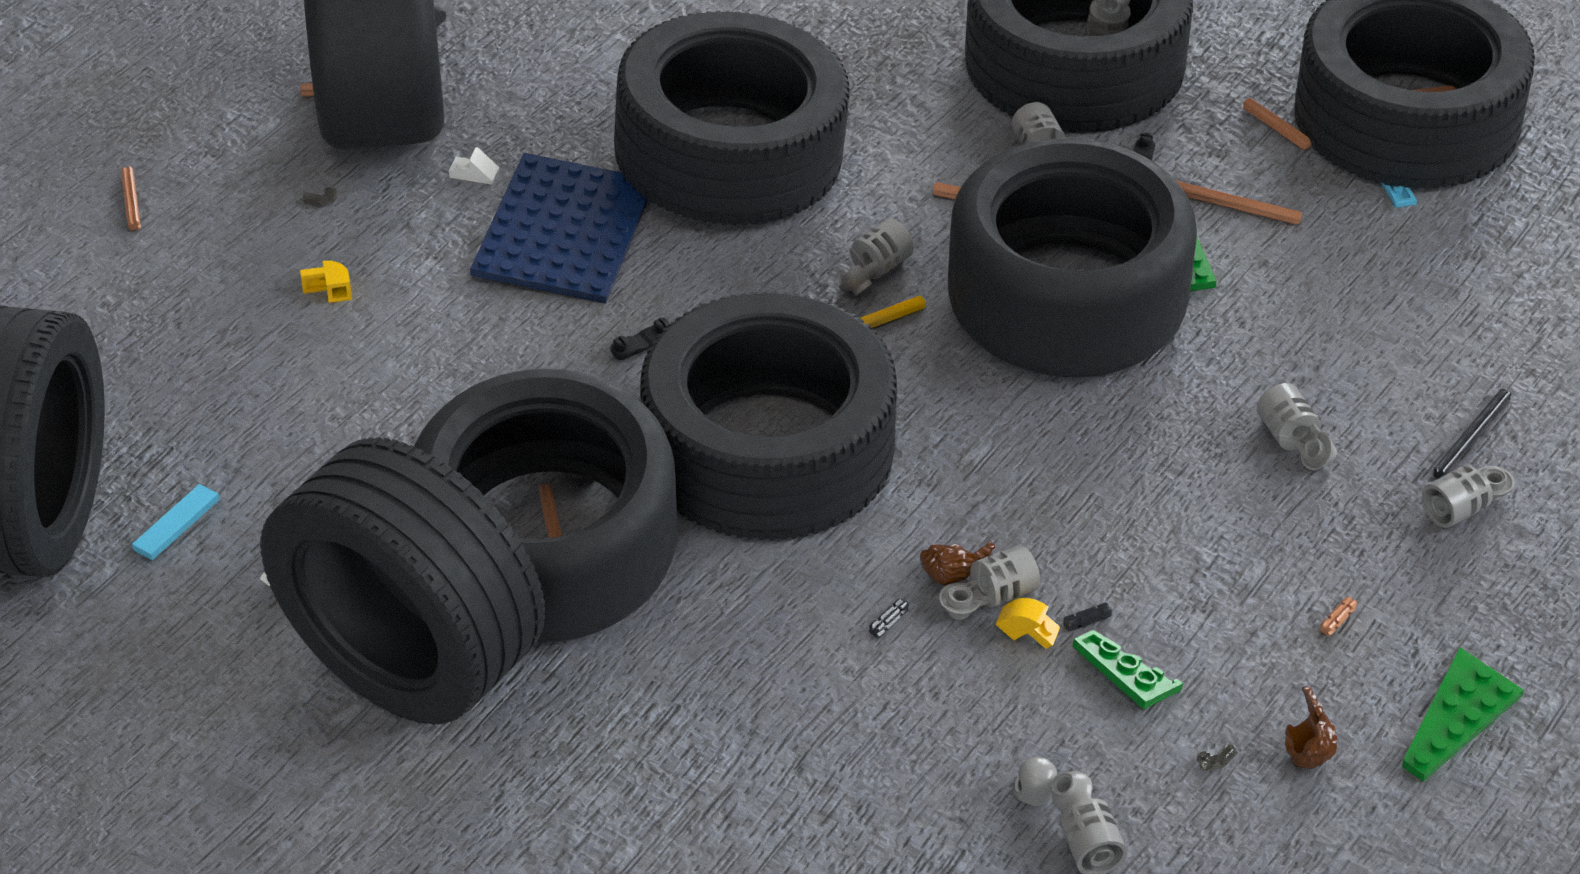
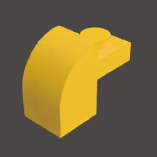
M322 261L323 267L300 270L303 294L327 291L329 303L352 300L349 273L347 268L341 263Z
M1018 598L1004 605L995 624L1013 640L1028 633L1045 649L1053 646L1060 629L1046 615L1048 606L1031 598Z

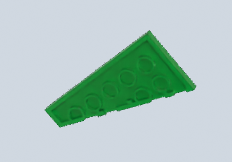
M1460 647L1403 759L1402 767L1424 782L1522 697L1524 689Z

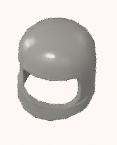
M1032 757L1023 762L1014 783V794L1020 801L1032 806H1041L1052 800L1051 785L1053 779L1057 776L1054 764L1043 757ZM1020 782L1022 786L1021 791L1018 789V784Z

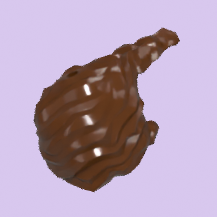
M990 541L984 547L974 552V554L965 550L959 544L930 545L928 550H922L920 553L921 566L936 583L947 586L948 584L966 580L970 576L972 563L990 556L995 548V544Z
M1305 686L1302 687V691L1305 694L1310 714L1299 725L1293 727L1289 724L1286 726L1285 746L1295 766L1313 769L1317 766H1322L1335 755L1338 739L1334 724L1329 721L1322 705L1313 694L1311 687Z

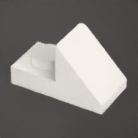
M476 147L470 159L455 157L449 169V178L493 185L498 175L499 167Z

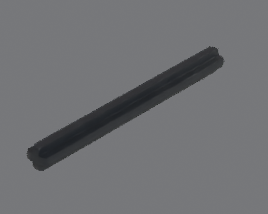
M1503 388L1497 392L1434 467V477L1441 478L1450 473L1511 400L1510 396L1512 394L1510 391Z

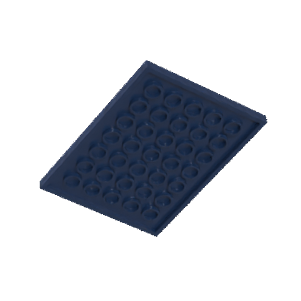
M523 153L473 261L470 275L606 304L649 199H645L642 194L636 191V188H632L631 183L626 181V177H623L622 172Z

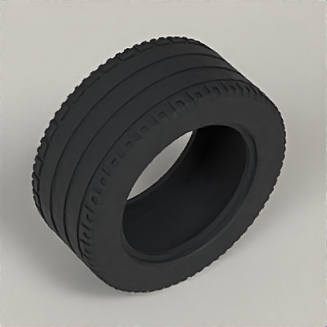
M968 0L965 38V62L968 76H970V80L973 82L974 87L977 88V91L982 93V96L987 98L989 103H993V106L1000 108L1002 112H1007L1010 116H1014L1017 110L1032 102H1040L1047 105L1062 131L1071 130V132H1075V130L1085 132V130H1089L1090 132H1095V130H1112L1115 127L1121 128L1123 125L1129 126L1132 123H1138L1140 120H1145L1147 116H1153L1155 112H1159L1161 108L1166 107L1167 103H1170L1172 98L1176 96L1182 85L1187 65L1193 0H1130L1128 6L1131 14L1128 20V28L1115 34L1103 36H1071L1048 31L1034 25L1053 19L1074 18L1087 20L1090 14V5L1094 0Z
M1326 0L1312 13L1303 38L1295 93L1297 125L1300 128V132L1308 136L1312 148L1318 151L1320 156H1324V159L1331 161L1333 165L1339 166L1340 169L1347 170L1350 174H1356L1357 177H1364L1368 181L1373 180L1375 183L1381 182L1385 183L1384 185L1389 186L1391 184L1395 187H1414V189H1419V187L1429 189V187L1434 189L1439 187L1445 188L1449 185L1457 186L1459 183L1465 184L1467 181H1475V178L1480 179L1483 175H1488L1490 171H1495L1497 167L1505 163L1518 143L1534 73L1535 54L1533 43L1530 41L1531 38L1527 35L1523 25L1519 24V21L1511 13H1507L1508 11L1505 8H1501V5L1493 3V0ZM1384 72L1420 74L1444 81L1457 88V90L1445 92L1406 90L1377 81L1369 75Z
M740 11L687 14V16L682 15L679 18L664 21L662 24L655 25L654 28H649L647 32H643L624 52L617 76L614 149L617 165H619L623 177H626V181L631 183L632 188H636L639 194H642L645 199H649L651 203H656L658 207H664L666 211H672L676 215H683L685 218L690 217L692 220H702V222L706 223L709 221L712 224L747 225V223H751L754 225L759 222H773L776 219H785L786 216L791 217L794 213L798 214L802 210L808 209L809 206L815 205L816 201H820L831 190L840 173L850 98L846 69L843 67L840 58L836 56L833 50H830L828 45H825L824 41L818 40L817 36L811 35L809 31H804L801 27H795L792 23L788 24L787 21H780L774 17L769 18L767 15L761 16L757 13H740ZM729 106L758 111L778 121L760 126L733 127L704 122L685 114V112L704 107Z
M765 291L762 293L751 292V294L741 293L738 296L730 295L728 298L722 297L720 300H712L708 304H701V307H695L691 312H685L682 317H677L675 322H671L668 324V328L662 330V334H658L656 340L652 342L651 347L648 349L647 355H645L640 380L641 403L657 418L669 441L675 465L677 511H679L681 516H687L689 521H695L697 525H704L706 529H714L720 534L723 532L727 536L736 535L737 538L748 537L751 540L753 538H759V540L781 538V540H786V538L791 537L795 539L797 536L802 535L806 537L810 533L817 534L821 530L826 531L829 527L838 526L840 522H846L847 518H853L857 512L863 511V507H867L870 501L876 498V494L881 492V488L884 487L891 471L895 451L897 403L895 365L890 351L887 350L886 344L882 342V338L877 336V332L871 330V326L868 324H864L861 318H856L855 314H849L848 310L840 309L835 304L831 305L828 301L822 302L818 298L812 299L810 296H799L796 293L791 295L788 292L781 294L778 292L767 293ZM771 392L790 394L810 400L826 409L833 416L820 425L803 432L767 437L747 435L729 430L716 424L704 414L720 403L738 396Z
M0 306V573L33 577H50L57 574L72 557L83 535L92 509L103 450L105 420L104 383L100 356L93 333L87 322L77 314L64 311Z
M381 437L363 438L352 442L340 450L281 502L268 516L263 525L262 536L260 537V553L263 558L264 572L267 575L266 578L275 599L297 634L318 659L346 685L373 704L401 718L404 717L410 721L422 722L423 724L429 723L431 725L446 724L459 719L472 709L530 651L543 631L545 601L542 598L544 595L540 589L541 583L538 580L539 577L534 570L533 563L529 560L528 553L524 550L525 547L513 532L512 527L505 521V518L497 511L496 507L471 482L440 459L437 460L433 455H428L424 450H418L413 445L409 446L405 442L400 443L394 439L391 441L389 438L382 439Z

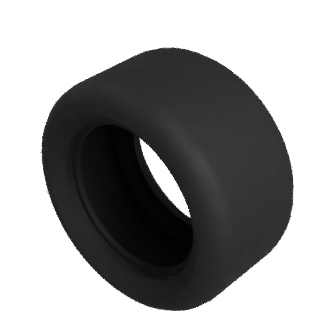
M304 0L315 108L321 136L326 143L336 149L347 150L424 143L437 137L444 127V106L434 1Z
M1059 138L1029 142L1007 149L993 156L977 168L966 179L957 194L951 215L947 280L952 310L963 329L977 344L995 357L1028 371L1061 377H1089L1114 373L1132 367L1163 348L1176 334L1186 314L1197 240V227L1193 207L1186 193L1168 172L1148 158L1117 145L1087 139ZM1068 242L1090 245L1106 250L1126 262L1100 270L1070 271L1037 264L1016 252L1044 243Z
M529 369L511 372L482 381L463 391L444 405L421 431L414 446L418 450L422 449L428 455L431 454L437 460L440 459L447 466L452 467L457 473H460L466 480L471 482L483 496L494 487L510 479L538 472H565L581 475L600 483L616 496L617 501L611 509L599 520L582 530L553 538H519V541L525 547L524 550L530 557L529 560L535 567L534 570L541 583L540 589L544 595L542 598L545 601L544 627L542 628L543 631L537 640L538 643L572 640L604 630L636 611L660 586L671 565L678 534L674 458L669 441L657 418L643 403L624 389L604 379L577 371Z

